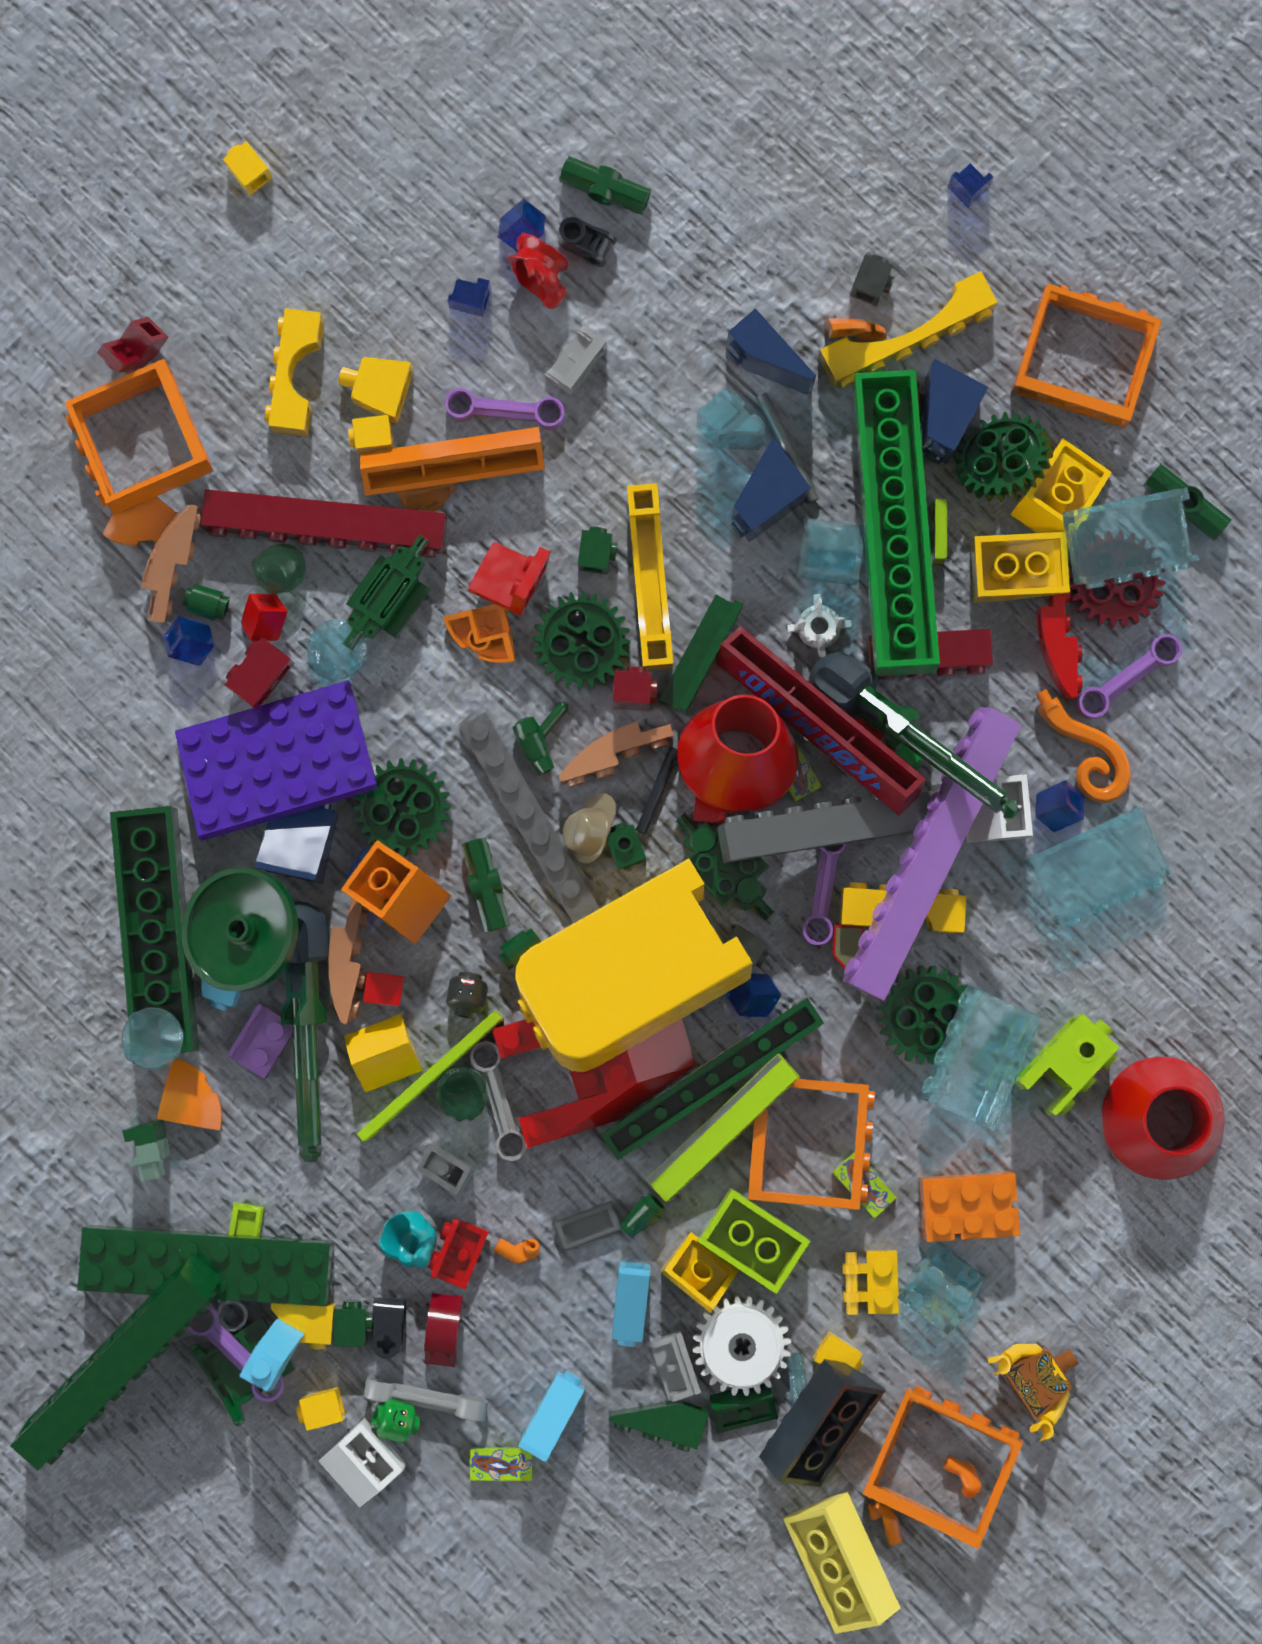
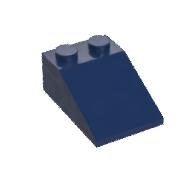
M756 308L728 331L726 344L728 351L726 355L734 365H741L746 371L806 395L812 392L816 375Z

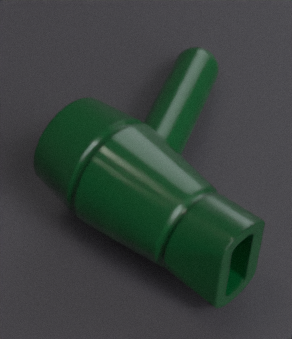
M565 702L558 703L540 726L534 717H525L517 721L512 727L518 745L538 776L555 768L549 755L545 738L568 711L569 707Z

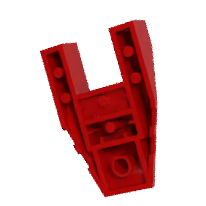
M525 1019L492 1029L501 1059L541 1047L533 1029L535 1024L533 1021L527 1023ZM678 1020L594 1069L585 1072L570 1070L578 1100L518 1118L526 1147H534L617 1121L694 1067L696 1064L683 1020Z

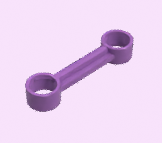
M456 388L450 391L445 399V407L449 417L457 422H465L471 419L473 415L536 421L542 429L551 431L558 429L565 420L564 406L554 397L542 398L538 403L475 398L468 390ZM457 396L467 397L472 404L468 412L459 415L453 413L450 410V402L453 398ZM548 404L556 405L560 409V418L554 423L542 421L539 417V412L543 406Z
M1163 634L1157 637L1149 645L1146 654L1101 687H1092L1083 691L1076 701L1078 713L1083 718L1089 720L1101 717L1108 710L1109 703L1157 667H1166L1176 662L1182 654L1181 642L1170 634ZM1165 640L1172 643L1175 648L1173 660L1163 661L1156 655L1155 647L1159 641ZM1095 693L1101 697L1103 706L1099 713L1092 714L1083 708L1082 699L1085 694Z
M842 844L841 848L836 851L818 848L821 854L811 915L804 921L801 929L804 940L810 945H823L833 935V926L828 918L838 857L847 844ZM821 919L828 925L829 932L825 939L816 942L809 938L806 927L810 921Z
M210 1305L208 1310H210L213 1317L212 1325L206 1330H198L191 1324L188 1330L194 1335H205L242 1372L251 1354L218 1322V1312ZM281 1375L279 1379L280 1388L277 1394L271 1397L263 1396L258 1390V1386L252 1384V1391L255 1397L264 1402L277 1399L284 1390L285 1381L283 1376Z

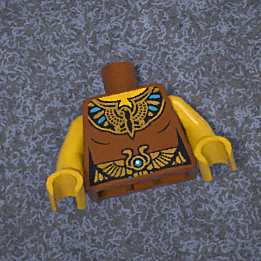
M1014 1344L999 1356L989 1357L988 1363H998V1370L993 1372V1375L1004 1374L1030 1416L1035 1421L1040 1419V1422L1030 1426V1432L1033 1433L1039 1429L1042 1431V1437L1039 1439V1442L1050 1439L1054 1434L1053 1427L1062 1416L1070 1398L1069 1390L1072 1388V1385L1065 1373L1079 1364L1074 1354L1068 1348L1058 1356L1053 1357L1045 1346Z

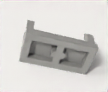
M582 326L554 365L547 371L545 377L572 396L607 350V341L587 327Z
M681 1330L649 1340L668 1401L674 1402L700 1394L701 1389Z

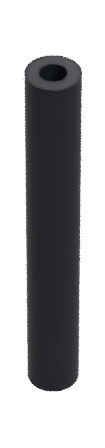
M669 746L635 829L639 833L646 835L678 758L676 748Z

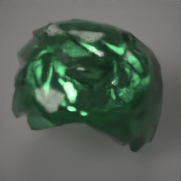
M285 543L275 544L264 549L258 557L252 560L251 564L256 582L270 594H281L282 592L286 593L294 590L302 583L306 573V561L303 553L294 545Z
M453 1067L441 1075L435 1099H437L440 1108L448 1117H452L458 1122L466 1119L472 1121L485 1108L488 1096L486 1080L482 1074L472 1068Z

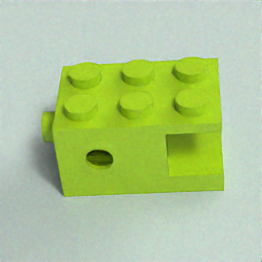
M1083 1013L1073 1015L1015 1077L1012 1083L1020 1090H1029L1046 1072L1064 1090L1043 1112L1048 1116L1065 1115L1076 1103L1072 1098L1078 1092L1085 1093L1096 1082L1097 1079L1094 1075L1098 1070L1108 1069L1118 1058L1114 1053L1120 1047L1109 1038L1113 1030L1101 1019L1094 1024Z

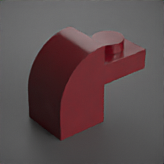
M144 317L131 321L120 339L103 343L97 354L105 360L106 365L117 373L124 372L130 374L145 367L159 353L169 337L149 317Z
M432 1293L425 1333L424 1364L455 1367L463 1296Z

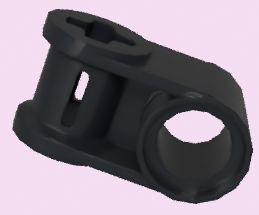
M567 217L559 226L558 239L563 249L583 258L592 265L598 267L605 266V257L611 245H615L617 242V238L613 234L577 217ZM569 229H574L579 232L580 236L576 239H568L564 233Z
M374 1298L372 1346L375 1354L380 1358H392L402 1348L403 1328L406 1317V1299ZM386 1335L390 1336V1341L396 1344V1346L390 1348L389 1352L386 1351L385 1346L380 1345V1341H383Z

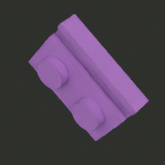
M259 1003L227 1056L266 1079L293 1035L292 1024L281 1025V1015Z

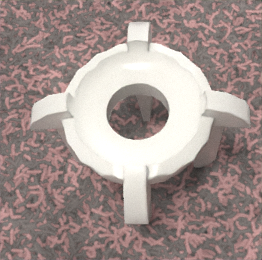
M814 594V606L803 611L796 624L787 625L788 632H798L805 644L818 649L819 658L825 656V648L837 640L841 629L852 627L851 620L838 617L833 609L822 605L820 594ZM815 618H823L827 621L828 630L824 634H816L812 631L811 622Z

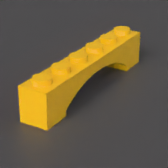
M982 271L955 283L951 291L953 297L947 305L931 320L909 333L884 341L868 343L850 342L846 336L820 349L818 359L833 388L835 389L841 385L843 388L853 385L855 373L880 372L886 368V363L894 359L896 362L903 361L913 354V350L921 346L923 349L932 347L940 341L939 337L947 333L950 336H954L966 329V324L974 320L980 323L990 318L998 302Z
M657 483L627 486L642 666L646 668V671L673 669Z

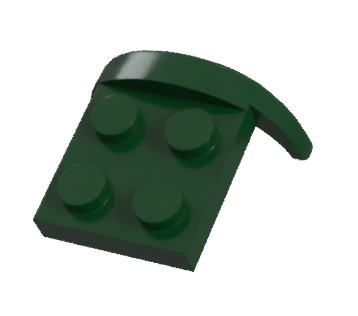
M261 1317L233 1337L252 1354L270 1327L264 1317ZM198 1343L191 1345L188 1348L190 1354L195 1358L214 1386L233 1423L236 1426H240L245 1422L241 1405L255 1397L252 1391V1383L239 1376L241 1371L217 1347L207 1352ZM291 1360L282 1373L283 1378L296 1369ZM258 1387V1390L260 1391V1393H261L262 1391H264L263 1389H261L260 1387Z

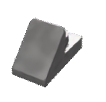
M430 1143L416 1170L454 1195L461 1197L475 1169L472 1164L458 1159L441 1147Z

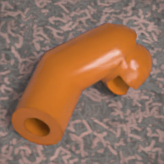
M500 1238L493 1252L519 1265L535 1259L539 1255L540 1244L535 1239H527L522 1243L512 1245Z
M948 1455L943 1469L960 1477L962 1482L961 1492L965 1497H976L981 1491L982 1483L975 1466Z
M878 1501L877 1503H870L868 1505L870 1518L872 1520L882 1518L887 1543L890 1545L900 1544L903 1539L897 1516L890 1507Z

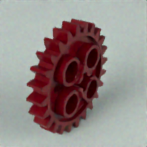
M1122 530L1116 533L1115 538H1112L1111 533L1106 531L1103 535V541L1096 534L1092 537L1093 545L1085 541L1082 544L1084 552L1076 550L1073 554L1078 561H1070L1068 564L1071 569L1075 570V572L1069 573V580L1074 581L1070 585V591H1075L1076 593L1070 602L1079 601L1081 603L1077 612L1080 613L1087 610V621L1091 620L1094 616L1097 617L1098 627L1105 620L1108 621L1109 629H1113L1117 621H1119L1122 629L1128 626V619L1136 625L1139 623L1138 614L1146 619L1150 615L1147 608L1154 610L1158 606L1153 598L1160 599L1164 595L1157 588L1163 587L1166 584V581L1158 579V576L1163 574L1165 569L1156 568L1155 566L1161 560V557L1152 558L1150 556L1155 548L1150 547L1145 550L1143 548L1144 538L1138 543L1133 542L1134 533L1123 539ZM1095 558H1104L1108 562V570L1098 569L1095 565ZM1126 560H1133L1137 563V573L1129 572L1126 569ZM1113 574H1116V578L1118 580L1140 579L1142 581V584L1129 581H1122L1117 586H1115V581L1110 580L1109 578ZM1093 575L1102 579L1097 581L1090 580L1089 576ZM1093 587L1103 588L1106 592V599H1096L1093 595ZM1124 589L1132 590L1135 593V603L1127 602L1124 599Z

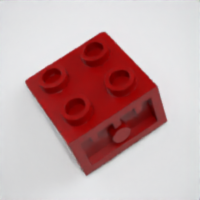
M493 542L470 582L468 591L522 616L547 570L551 552L539 547L535 556L529 555L527 557L499 543Z

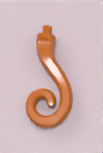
M1047 689L1037 693L1036 696L1041 706L1036 709L1048 726L1061 735L1099 748L1105 752L1114 766L1115 778L1113 782L1105 788H1096L1089 781V773L1096 770L1101 775H1107L1110 772V767L1100 757L1085 759L1079 765L1076 772V783L1080 792L1089 800L1097 803H1109L1119 799L1126 792L1131 778L1130 764L1122 747L1107 734L1072 719L1058 696L1052 699Z

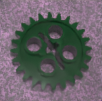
M1004 412L1002 419L997 420V417L993 414L991 422L988 424L983 419L980 420V429L970 427L973 434L971 437L962 436L965 445H958L956 447L959 455L954 456L957 464L954 468L961 485L965 486L969 494L974 492L977 499L985 495L987 501L991 502L994 496H997L999 501L1003 502L1005 495L1009 494L1011 499L1015 500L1017 491L1026 495L1027 490L1025 487L1030 485L1036 488L1035 478L1044 479L1046 476L1043 469L1051 468L1048 460L1053 458L1051 440L1046 429L1041 427L1038 420L1032 422L1030 415L1021 419L1019 412H1016L1012 419H1009L1007 412Z
M582 591L580 599L576 600L571 592L569 593V601L566 603L560 596L558 597L559 606L557 608L551 604L547 605L550 615L540 613L539 616L544 625L535 624L534 628L541 635L533 636L532 640L535 643L541 644V646L536 647L533 651L534 654H543V657L537 661L538 665L548 664L545 675L547 676L555 672L554 682L556 684L564 678L566 679V688H569L572 682H577V688L581 691L583 682H587L592 690L594 689V680L598 679L602 685H605L604 676L606 674L614 678L615 672L612 669L613 667L623 669L624 665L619 660V657L628 658L629 653L623 650L622 647L630 646L631 641L622 638V636L630 633V630L626 627L620 628V625L625 622V617H615L618 612L617 606L610 610L607 609L609 599L606 598L599 604L597 603L596 593L592 596L591 600H586L585 591ZM577 613L583 615L586 620L582 626L573 627L569 624L568 620L571 615ZM563 626L578 638L586 635L587 643L605 652V655L600 656L585 644L577 647L576 639L561 632L558 627ZM600 629H605L611 634V638L606 643H598L594 639L595 633ZM557 639H565L569 642V647L565 652L558 653L553 650L552 645ZM583 655H590L594 658L595 663L591 668L584 669L578 665V659Z
M400 758L398 767H394L390 760H387L386 770L376 765L378 775L375 778L378 789L354 796V798L361 801V805L353 807V811L359 812L362 815L354 820L355 823L365 825L359 833L361 835L371 834L367 841L368 844L371 845L378 840L394 852L400 849L401 856L404 858L407 855V849H411L414 855L417 856L418 846L422 845L428 851L430 848L427 841L431 839L434 842H439L435 834L437 831L447 832L441 823L442 821H451V818L445 815L444 811L452 809V805L443 801L451 796L449 792L440 791L446 784L444 780L434 782L438 775L436 771L427 775V764H423L418 770L416 769V760L412 759L409 767H407L403 758ZM394 780H402L404 782V791L399 795H392L389 792V785ZM416 784L417 788L407 802V806L410 808L409 812H402L394 830L389 832V826L399 813L396 804H403L411 786ZM421 794H427L431 797L430 806L424 810L418 809L415 805L416 798ZM380 806H386L390 810L389 818L384 822H378L374 818L375 810ZM409 820L414 821L417 827L416 832L411 836H403L401 833L402 824Z
M917 966L916 975L911 968L905 969L906 978L897 974L895 978L897 985L892 984L889 990L890 994L884 1000L886 1001L885 1006L876 1007L877 1010L884 1012V1017L876 1019V1022L885 1023L886 1027L879 1034L890 1036L885 1043L886 1046L896 1044L895 1055H900L906 1051L904 1060L910 1062L915 1056L916 1064L923 1065L925 1057L930 1065H935L936 1056L942 1062L947 1061L946 1052L957 1056L958 1052L955 1046H967L962 1039L963 1035H973L967 1029V1025L976 1024L975 1020L968 1018L969 1013L976 1011L974 1007H967V1002L971 1001L973 996H963L962 994L967 985L961 984L956 986L959 978L957 975L947 979V969H942L937 975L936 966H929L927 974L924 966ZM922 985L927 986L930 992L925 1002L918 998V990ZM909 997L920 1009L930 1010L928 1015L936 1022L945 1026L947 1032H942L934 1022L923 1020V1013L906 1003L905 998ZM946 1004H949L953 1010V1015L948 1021L944 1020L941 1015V1010ZM904 1009H907L911 1014V1021L906 1026H903L899 1021V1015ZM930 1028L933 1030L935 1038L930 1045H926L923 1041V1033Z

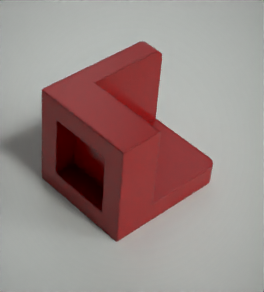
M249 594L242 615L241 626L251 641H259L262 637L267 641H277L280 638L288 611L277 594Z
M695 796L693 822L724 824L726 811L711 807Z
M367 971L363 1002L399 1006L401 1004L403 982L406 981V976Z

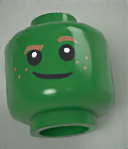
M389 1399L387 1402L376 1405L371 1427L375 1429L377 1437L381 1439L404 1443L411 1434L415 1435L417 1433L420 1417L415 1416V1408L411 1403Z

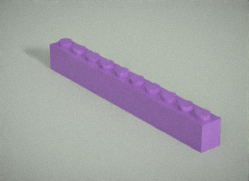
M980 707L979 710H976L971 715L968 722L970 728L965 738H961L957 743L954 753L993 782L1021 724L991 707ZM944 774L941 775L942 784L938 792H935L928 801L927 808L929 810L924 820L919 821L914 829L913 835L915 838L910 848H906L900 857L901 866L897 874L893 875L887 883V894L883 902L879 903L873 911L872 919L874 920L869 930H866L859 939L858 946L860 948L855 958L849 960L844 970L846 976L843 982L883 1001L983 804Z

